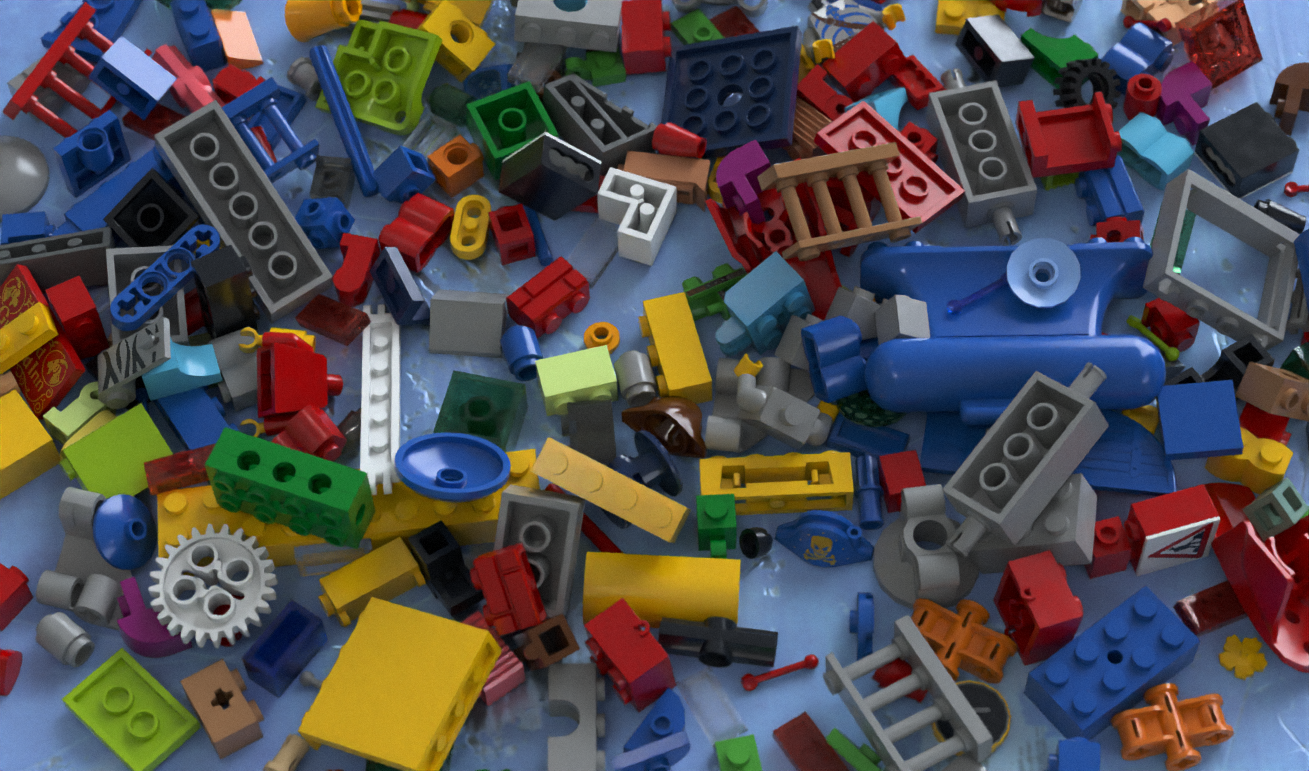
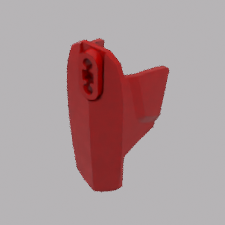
M807 182L798 184L795 189L811 238L826 236L827 233L813 188L808 187ZM776 188L764 190L756 194L763 212L768 211L769 215L773 216L770 221H763L759 224L752 223L747 212L740 216L735 206L727 209L723 199V208L712 198L705 201L732 257L743 265L747 274L775 251L783 258L782 252L797 242L782 194L778 193ZM831 250L820 252L821 255L807 261H799L798 257L784 259L804 280L815 307L812 315L824 320L838 288L842 287Z
M1220 482L1204 484L1221 519L1211 546L1233 591L1253 626L1277 657L1293 669L1309 673V515L1300 519L1295 525L1273 537H1268L1264 541L1243 511L1246 506L1256 499L1249 487Z

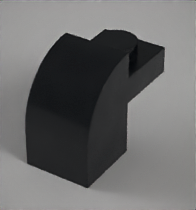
M442 520L408 538L413 557L419 565L420 572L435 599H440L452 617L485 599L483 591L475 589L471 580L470 570L464 563L460 545Z

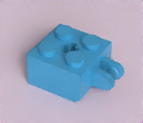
M777 251L725 292L724 303L731 317L722 324V327H718L715 339L718 345H720V350L726 356H735V354H738L739 351L744 350L749 345L761 356L765 351L772 350L779 345L792 315L805 320L808 314L812 315L815 311L804 280Z

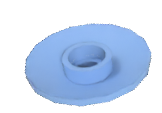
M1034 238L1022 243L1011 254L1006 267L1007 282L1013 294L1023 303L1036 308H1053L1065 303L1076 292L1081 278L1080 264L1074 252L1063 242L1051 238ZM1045 273L1048 275L1049 280L1040 282L1036 279V274Z

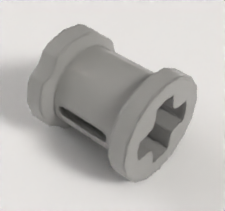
M300 57L290 66L287 72V79L290 83L298 84L302 87L310 100L316 101L322 90L311 60L308 57Z

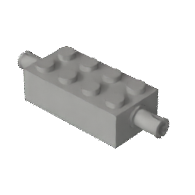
M954 68L953 72L956 78L953 79L949 69L940 77L946 90L929 93L926 120L934 137L938 138L937 150L945 173L965 190L962 199L956 203L965 228L994 222L1000 244L1008 246L1007 237L1009 236L1011 245H1014L1022 239V234L1019 231L1015 218L1033 215L1037 195L1036 184L997 81L966 86L962 71Z
M1087 362L1084 369L1069 388L1037 371L1034 372L942 489L955 510L966 517L952 537L946 541V545L957 555L960 553L962 558H966L984 532H992L1013 546L1019 542L1109 426L1097 404L1089 399L1107 378L1100 368Z

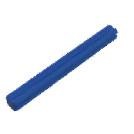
M325 45L312 47L309 51L311 62L362 195L364 197L375 196L380 193L378 190L379 185L373 175L375 170L328 48Z

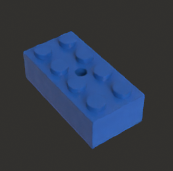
M1145 585L1030 671L1024 694L1066 739L1070 737H1083L1090 741L1111 725V718L1122 711L1132 709L1144 700L1143 694L1145 691L1166 683L1191 664L1195 658L1200 640Z

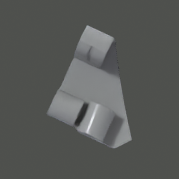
M68 487L62 494L59 504V518L65 531L63 547L55 571L45 570L42 573L36 589V600L40 604L73 611L76 616L85 622L119 630L117 620L123 618L117 601V597L123 595L120 581L131 578L132 574L130 570H120L111 566L103 559L96 548L92 529L93 519L98 507L106 500V497L103 494Z

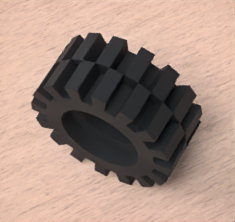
M1097 58L1080 59L1066 63L1067 67H1062L1059 70L1063 77L1055 78L1054 83L1059 85V89H1053V95L1060 96V99L1055 101L1057 107L1064 106V108L1090 105L1096 92H1102L1105 104H1110L1112 109L1117 107L1118 103L1113 99L1120 97L1121 91H1115V86H1119L1120 81L1119 79L1113 80L1112 77L1117 73L1115 69H1108L1110 66L1108 62H1101V59ZM1085 77L1090 79L1093 86V95L1088 104L1084 102L1081 96V84Z

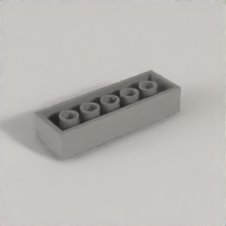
M217 100L212 101L154 135L157 151L204 223L214 227L219 232L220 247L224 248L232 245L239 257L244 255L248 260L253 276L248 278L256 291L257 298L255 300L271 324L332 287V274Z

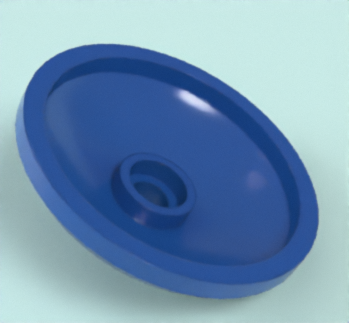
M445 432L422 435L404 443L395 455L394 469L398 478L414 492L442 502L460 503L485 498L502 488L510 477L511 464L507 454L488 440L468 434Z

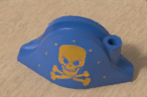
M826 510L807 511L802 513L797 519L779 525L774 538L804 561L819 567H837L871 561L874 553L873 545L862 536L860 527L854 526L844 516Z

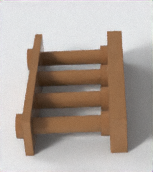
M896 142L774 164L757 177L762 191L776 188L777 192L782 194L797 242L782 252L784 259L798 257L799 261H807L821 255L820 252L886 238H889L890 242L894 243L911 237L910 231L922 224L921 217L902 220L886 172L889 169L888 164L900 156ZM867 171L868 175L873 176L888 223L872 226L856 177L859 175V172ZM837 176L838 181H843L858 229L842 232L826 184L829 178ZM807 182L808 187L813 188L828 235L811 238L795 189L798 184Z

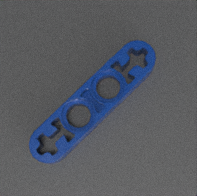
M205 224L197 225L190 229L114 298L110 306L112 324L117 329L128 332L139 328L194 278L191 261L220 249L219 232L214 227ZM198 239L202 242L207 239L210 240L209 247L203 244L196 250ZM181 259L186 261L189 267L184 272L178 273L170 270L168 264L173 260ZM155 282L163 287V291L159 295L150 296L145 294L142 288L147 283ZM134 307V316L129 314L121 316L120 309L129 311Z

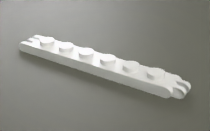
M378 304L377 314H373L371 305L363 306L360 471L367 473L372 495H377V484H383L384 494H392V483L400 482L394 469L395 455L400 448L401 325L396 324L391 313H386L385 304Z

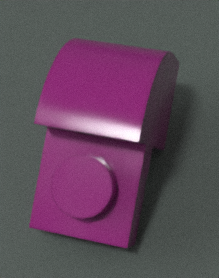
M1191 61L1172 70L1163 79L1156 118L1161 121L1163 126L1174 122L1176 130L1181 135H1184L1192 145L1197 144L1200 130L1207 127L1210 118L1201 108L1207 106L1212 83L1196 64Z
M756 139L733 150L724 157L718 166L716 181L725 207L728 209L735 206L740 216L747 212L751 222L759 224L766 219L759 198L756 195L762 192L757 177L770 168L771 164Z
M135 576L120 581L123 595L117 597V601L123 618L118 619L117 624L123 641L132 651L144 657L162 658L192 648L191 641L187 644L183 643L181 632L175 636L170 635L167 629L169 623L161 625L157 618L160 612H155L153 608L146 609Z

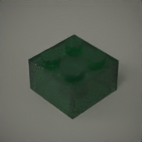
M453 370L433 433L468 434L488 440L500 447L504 452L515 451L528 409L525 384Z

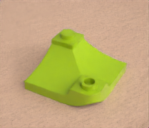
M359 19L356 22L348 45H339L333 60L355 121L372 125L384 132L399 136L411 133L417 127L424 110L422 93L443 40L436 34L384 21H379V24ZM321 90L315 107L321 112L331 114L323 90Z

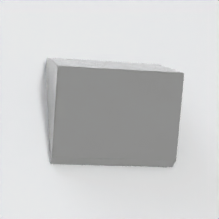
M439 289L430 301L429 353L501 358L502 346L500 339L505 334L508 315L506 297L510 294Z

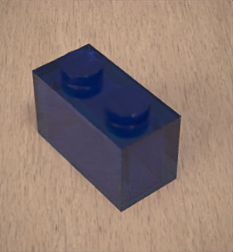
M291 599L243 655L242 661L248 678L277 698H280L328 641L322 619Z

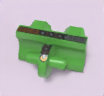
M725 263L714 269L712 280L703 283L699 277L693 276L682 282L683 292L686 294L694 321L718 313L726 321L731 317L724 303L725 292L747 275L743 267L734 270L728 263Z

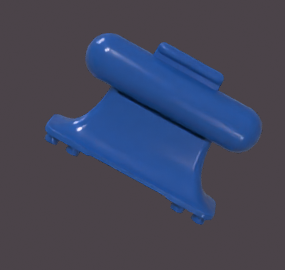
M1096 237L1090 239L1087 243L1066 245L1074 252L1080 264L1081 278L1076 292L1065 303L1053 308H1036L1023 303L1016 297L1007 282L1006 267L1011 254L1019 246L941 247L924 246L919 241H910L904 246L888 247L883 242L869 244L867 250L860 258V288L875 294L874 298L877 303H882L884 298L889 300L895 294L906 295L912 299L926 302L930 338H895L881 343L870 352L863 375L870 399L882 409L895 413L960 412L962 422L967 425H993L1035 371L1069 388L1084 369L1086 363L1089 362L1093 366L1096 365L1107 376L1106 380L1100 384L1089 398L1097 404L1099 410H1133L1149 405L1160 393L1165 383V361L1159 348L1148 339L1133 334L1102 335V323L1105 311L1112 299H1135L1144 296L1148 292V290L1143 288L1149 260L1153 256L1152 248L1139 237H1130L1124 242L1108 243L1105 239ZM1045 273L1036 274V279L1040 282L1049 280L1048 275Z

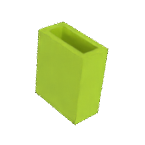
M142 403L63 449L60 453L63 460L59 461L60 467L70 481L76 478L83 490L103 494L106 499L120 494L134 497L181 467Z

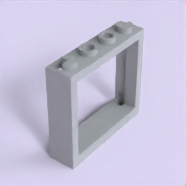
M1187 169L1166 184L1152 245L1153 256L1148 263L1143 288L1235 341H1239L1252 334L1267 351L1284 340L1298 267L1294 240L1300 234ZM1186 209L1270 257L1257 319L1172 271Z

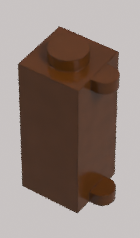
M563 613L548 618L542 623L513 636L518 647L512 651L522 663L526 662L530 671L546 668L580 650Z

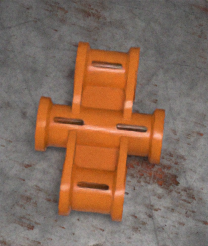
M919 598L915 600L912 606L914 612L910 618L954 682L959 677V668L985 682L992 684L1001 682L1004 677L1002 670L1008 658L1013 657L1018 648L1015 642L1008 636L983 626L988 622L990 614L982 605L971 600L962 599L956 606V614L928 599Z
M1160 684L1148 689L1143 694L1145 703L1150 705L1149 707L1125 710L1111 718L1112 728L1118 730L1123 746L1120 750L1122 759L1132 761L1166 753L1165 765L1167 770L1182 771L1194 767L1201 761L1200 752L1194 750V748L1220 744L1234 735L1233 728L1226 723L1221 708L1223 705L1222 696L1219 694H1206L1178 702L1179 689L1176 684Z

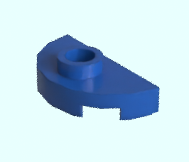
M858 592L857 610H850L849 633L857 634L856 661L873 653L874 601L871 592Z
M669 687L624 745V753L685 731L684 706L680 697Z
M681 731L614 756L611 759L614 771H669L670 766L679 762L690 751V741L687 732Z

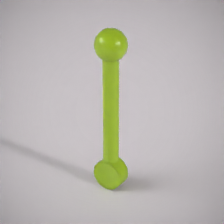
M1129 315L1126 323L1139 330L1164 351L1167 360L1176 361L1179 358L1180 353L1177 348L1169 347L1146 328L1140 319Z

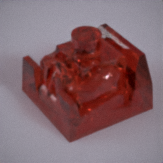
M1244 0L1211 2L1174 23L1180 38L1184 42V49L1188 58L1196 64L1212 83L1211 90L1263 60Z

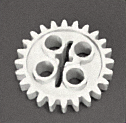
M208 524L206 534L200 535L199 531L194 527L192 528V539L190 540L179 534L177 537L180 546L177 549L170 545L165 546L169 555L168 559L156 558L157 565L162 571L150 572L153 582L157 583L148 587L151 597L156 598L151 602V606L155 612H160L157 618L161 625L169 623L167 629L171 636L181 632V639L185 644L190 642L195 636L199 648H203L207 639H211L215 648H219L221 638L227 637L228 641L234 645L235 633L240 632L247 638L250 637L247 626L251 623L261 627L262 623L258 614H271L272 612L265 600H275L277 598L275 590L270 588L278 584L276 575L271 573L275 570L272 559L266 560L269 556L266 547L257 548L259 544L255 536L245 541V533L242 528H239L231 536L228 524L223 525L220 533H215L212 524ZM208 556L214 557V560L208 566H197L200 559ZM239 571L249 572L248 576L242 581L235 582L231 580L233 575ZM190 572L194 574L195 577L183 575V573ZM220 582L221 587L216 586V584ZM205 584H208V585L211 586V587L209 588V590H207V587H206ZM186 590L196 591L189 600H178L182 592ZM231 594L237 596H244V598L242 600H239L234 598ZM223 604L230 605L227 613L219 616L213 615L216 607Z

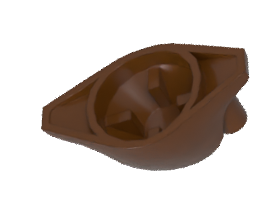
M679 396L653 397L647 405L628 408L621 412L622 422L636 433L641 430L650 432L660 441L669 454L703 459L707 455V447L701 436L702 412L693 401Z

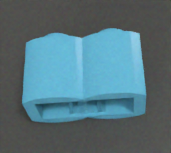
M1140 112L1119 130L1122 150L1117 155L1122 157L1127 167L1137 170L1140 176L1152 186L1164 190L1167 183L1190 167L1194 155L1190 144L1184 138L1167 132L1161 121L1157 118Z

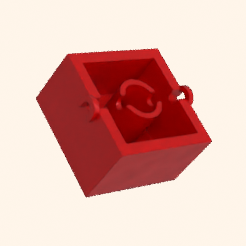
M1051 550L1007 562L993 601L1006 626L1004 635L1015 642L1018 648L1017 652L1024 666L1048 659L1073 640L1083 618V607L1080 599L1076 595L1073 596L1067 584L1065 569L1061 563L1056 562ZM1015 629V632H1012L1011 635L1008 633V631Z
M623 598L584 624L588 637L584 644L592 655L589 659L591 663H596V669L602 677L608 673L614 683L612 689L624 705L631 703L639 713L659 699L668 687L673 689L676 686L669 655L650 633L649 623L645 620H640Z

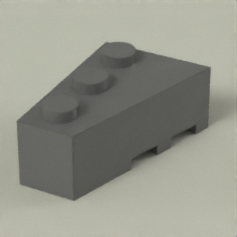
M572 73L544 85L542 105L558 134L566 143L600 160V176L606 177L610 167L618 169L619 164H625L627 151L656 154V151L652 148V137L657 125L652 122L647 125L633 116V110L627 106L621 109L607 100L608 95L579 76Z

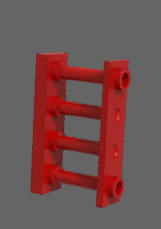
M86 2L82 5L8 102L2 113L14 120L20 111L25 114L30 112L58 134L67 138L78 132V130L37 101L39 98L34 95V92L39 86L45 90L47 87L92 120L100 117L112 108L117 101L112 95L102 109H100L56 77L58 73L53 70L59 61L63 65L65 63L69 64L86 78L89 77L95 67L74 52L76 48L71 44L76 37L82 41L85 38L103 53H106L114 44L93 28L94 24L89 21L96 12L93 7ZM147 48L144 53L150 56L152 51Z

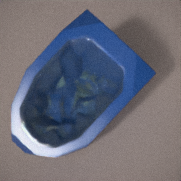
M501 64L478 68L469 74L463 82L464 93L469 100L477 101L524 83V77L517 64Z

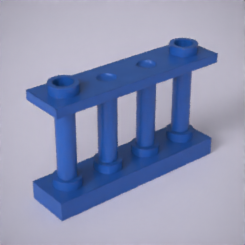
M273 77L221 107L271 183H274L296 168H299V170L306 169L317 160L316 156L319 155L318 141L314 139L303 145L277 108V100L280 99V87ZM257 112H260V114L265 113L292 152L275 164L247 125L248 118ZM154 148V160L163 171L168 166L157 149ZM202 218L197 221L199 225L205 224Z

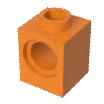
M458 135L427 156L428 164L436 178L435 182L451 198L484 177V155L475 143L470 144L461 135Z

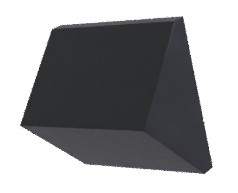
M151 168L103 220L132 248L172 246L201 216L188 197L155 169Z

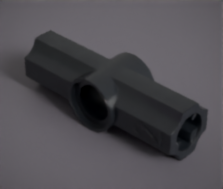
M662 617L658 643L667 654L696 657L701 663L711 667H728L732 662L774 668L778 632L738 627L734 621L723 617H709L704 622Z

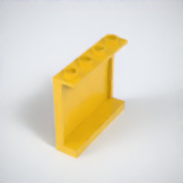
M372 597L365 610L359 615L357 625L347 643L340 649L339 657L329 675L323 680L320 691L312 706L304 714L298 732L317 751L321 744L402 771H439L502 649L487 630Z

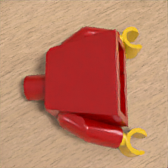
M250 327L240 331L241 336H251L255 340L250 345L238 344L239 349L244 353H253L257 350L258 418H264V422L257 423L253 419H246L240 423V426L247 424L255 425L256 434L254 437L259 438L260 434L266 433L267 436L278 435L285 430L290 420L307 405L310 404L320 409L326 408L328 396H339L343 389L342 377L340 375L327 374L326 357L322 354L314 353L313 347L296 334L264 332L263 335H258L257 331Z

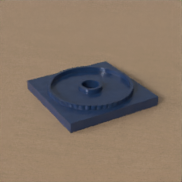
M792 26L672 47V57H669L661 124L671 122L706 139L707 146L703 157H694L695 159L726 156L733 150L755 139L762 150L792 146L802 32L799 27ZM734 93L743 94L735 105L723 106L728 96Z

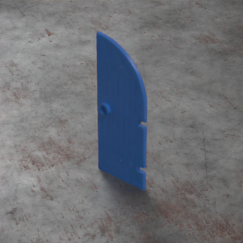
M1100 410L1109 426L1072 474L1082 473L1093 490L1148 496H1161L1176 492L1177 479L1171 460L1165 461L1163 446L1158 439L1144 426L1128 416L1113 410ZM960 412L927 413L920 457L922 472L954 475L985 436L986 429L991 428L993 425H967L962 422Z

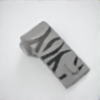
M162 317L98 355V398L101 402L113 409L128 406L136 398V378L171 359L170 322L168 318Z

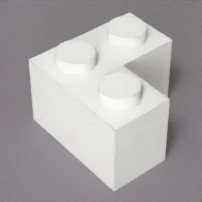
M610 167L597 194L599 219L620 225L617 231L619 256L652 266L677 213L676 186Z

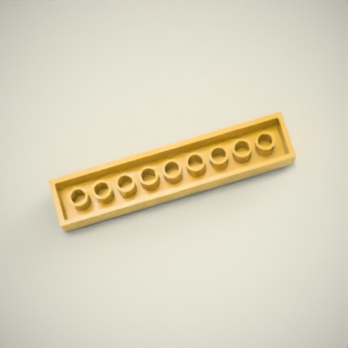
M535 449L505 452L511 464L508 481L493 494L474 501L449 503L434 500L414 492L401 480L400 482L392 483V494H384L383 484H377V495H372L376 512L357 549L345 545L344 547H336L326 542L324 538L312 534L307 536L299 535L287 526L275 522L273 524H266L257 520L253 515L242 511L237 513L229 512L217 504L211 485L157 491L158 557L168 559L169 555L165 548L166 545L173 546L176 549L180 546L177 537L179 534L190 540L192 539V528L195 527L200 535L206 534L208 524H212L215 533H220L223 525L228 524L231 536L239 528H242L245 533V541L255 536L259 544L257 548L266 547L269 554L266 560L272 559L275 567L359 558L398 537L402 538L409 551L412 552L408 538L441 520L460 546L495 542L502 492L510 484L540 489L538 475L531 472L536 461ZM208 556L200 559L197 566H208L212 563L214 557ZM190 572L183 573V575L195 576Z

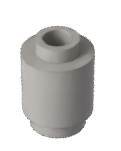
M635 350L623 353L614 363V370L622 398L631 407L647 405L653 397H656L655 393L658 389L649 356Z
M63 612L48 614L37 625L36 642L62 664L79 667L93 653L95 645L91 641L90 634Z

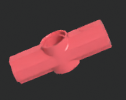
M164 44L155 50V54L151 59L177 78L169 91L181 108L187 107L193 113L214 100H217L221 107L226 105L212 90L211 83L203 70L197 65L193 67L175 45L168 46Z

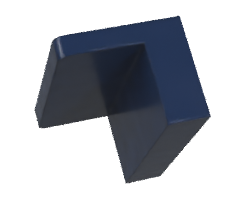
M384 247L370 269V273L396 324L430 325V309L398 248Z

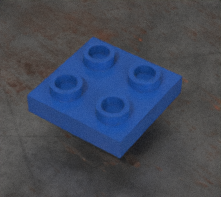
M111 110L91 120L88 125L72 136L65 138L53 148L67 190L75 198L131 161L119 119Z

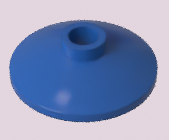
M125 494L109 497L101 503L95 513L92 528L94 542L100 555L107 563L120 570H133L146 564L152 557L157 542L156 525L149 509L139 499Z

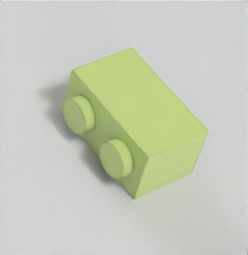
M607 345L535 361L537 381L547 416L555 414L566 415L574 410L591 406L602 407L618 400L617 379Z

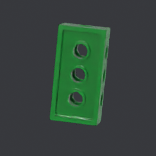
M224 427L205 463L217 504L223 509L233 513L242 511L251 514L257 520L266 524H273L275 522L287 526L299 535L307 536L312 534L324 538L326 542L336 547H344L345 545L357 549L376 512L366 472Z

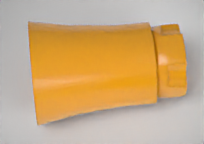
M288 0L284 13L286 25L291 35L299 42H308L319 35L358 22L363 10L361 0Z

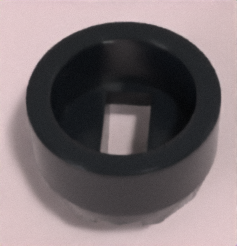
M764 528L744 529L740 534V549L744 556L749 559L762 557L768 554L772 548L773 539Z

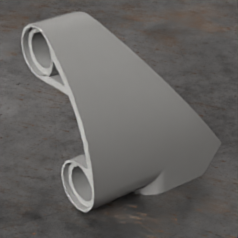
M763 357L759 359L763 364V368L755 377L756 385L777 387L806 403L815 395L808 371L791 368V364L781 358ZM718 359L712 416H708L705 435V446L707 449L742 453L768 436V434L744 423L742 419H737L741 409L736 401L739 377L733 370L740 360Z

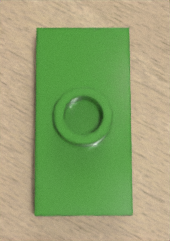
M699 8L671 22V31L683 45L724 38Z
M836 728L827 735L826 742L857 771H884L878 766V763L881 761L878 754L865 743L859 748Z

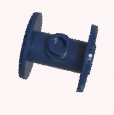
M641 430L635 433L634 442L639 455L635 458L625 454L619 455L611 462L609 468L650 489L658 484L667 494L671 496L679 495L682 492L683 483L677 466L668 451L650 432ZM601 508L608 519L617 527L625 529L632 525V523Z

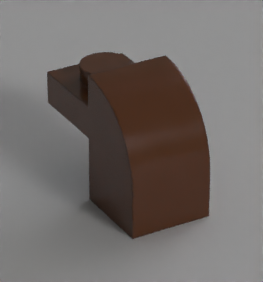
M1307 62L1290 65L1280 72L1276 78L1269 104L1276 105L1274 118L1280 119L1279 127L1289 136L1292 134L1298 110L1309 112V63Z

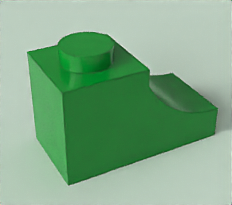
M1030 28L1021 35L1020 39L1035 57L1031 68L1056 89H1059V85L1054 83L1055 78L1063 77L1059 70L1062 67H1067L1066 63L1080 59H1098L1099 56L1089 43H1085L1075 34L1069 38H1051ZM1085 77L1082 81V84L1087 82L1089 78Z

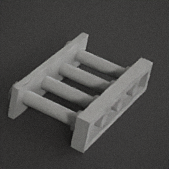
M909 615L894 621L892 644L842 668L833 653L825 656L826 673L823 674V679L832 695L838 693L886 766L884 771H923L960 751L964 753L970 752L977 764L991 757L993 737ZM898 658L901 660L907 659L913 668L911 675L864 699L852 683V681ZM919 688L922 691L928 690L934 699L933 705L884 730L872 713ZM940 719L944 722L949 721L955 730L953 737L905 762L893 745V743Z

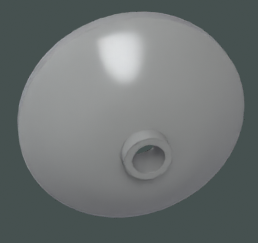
M0 136V222H2V215L26 213L32 209L45 194L49 183V168L42 152L29 141L13 136Z

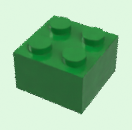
M530 81L466 104V127L475 144L482 151L484 161L495 181L501 177L503 160L544 132L559 139V134Z

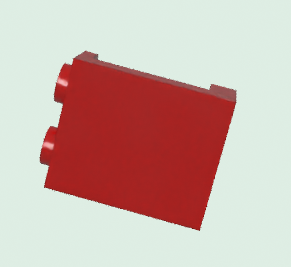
M1102 92L1094 93L1093 102L1090 105L1036 112L1033 100L1018 102L1015 124L1033 178L1114 167L1116 155L1122 150V141L1119 131H1114L1112 107L1110 104H1105Z

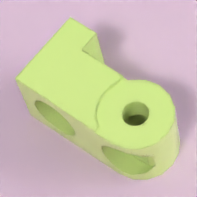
M98 381L85 385L80 391L79 397L61 412L52 407L43 415L49 434L64 445L98 413L110 410L116 415L117 409L110 408L99 400Z

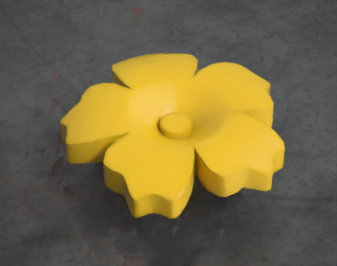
M1235 634L1231 637L1227 636L1226 643L1223 646L1224 652L1218 656L1221 666L1227 671L1234 669L1235 678L1243 680L1252 677L1254 671L1263 672L1268 662L1265 660L1263 653H1258L1262 643L1256 637L1251 639L1245 637L1241 642Z

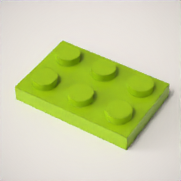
M123 648L119 649L62 698L64 705L130 771H153L201 728L199 721Z

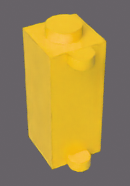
M398 537L319 579L322 595L318 596V600L328 617L335 615L341 627L345 628L351 624V621L359 617L372 597L390 601L416 586L421 587L425 585L426 581L413 555L402 538Z

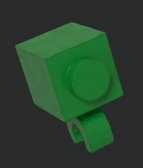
M734 494L697 495L698 551L710 550L711 558L726 559L727 550L736 549L737 525Z

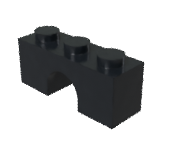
M1249 334L1223 349L1218 361L1207 372L1199 375L1191 367L1166 381L1163 386L1232 380L1236 395L1249 362L1272 367L1275 360L1252 334Z

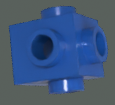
M337 197L304 199L295 216V220L315 249L340 247L339 244L343 233H349L355 221Z

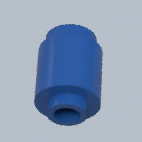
M523 325L509 328L501 337L500 343L510 373L515 375V378L519 381H530L537 378L535 361L544 358L535 331Z

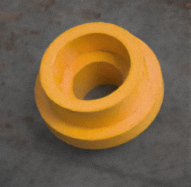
M608 322L594 323L585 330L584 344L587 349L607 345L609 355H611L619 346V331ZM598 336H607L604 339L596 338Z

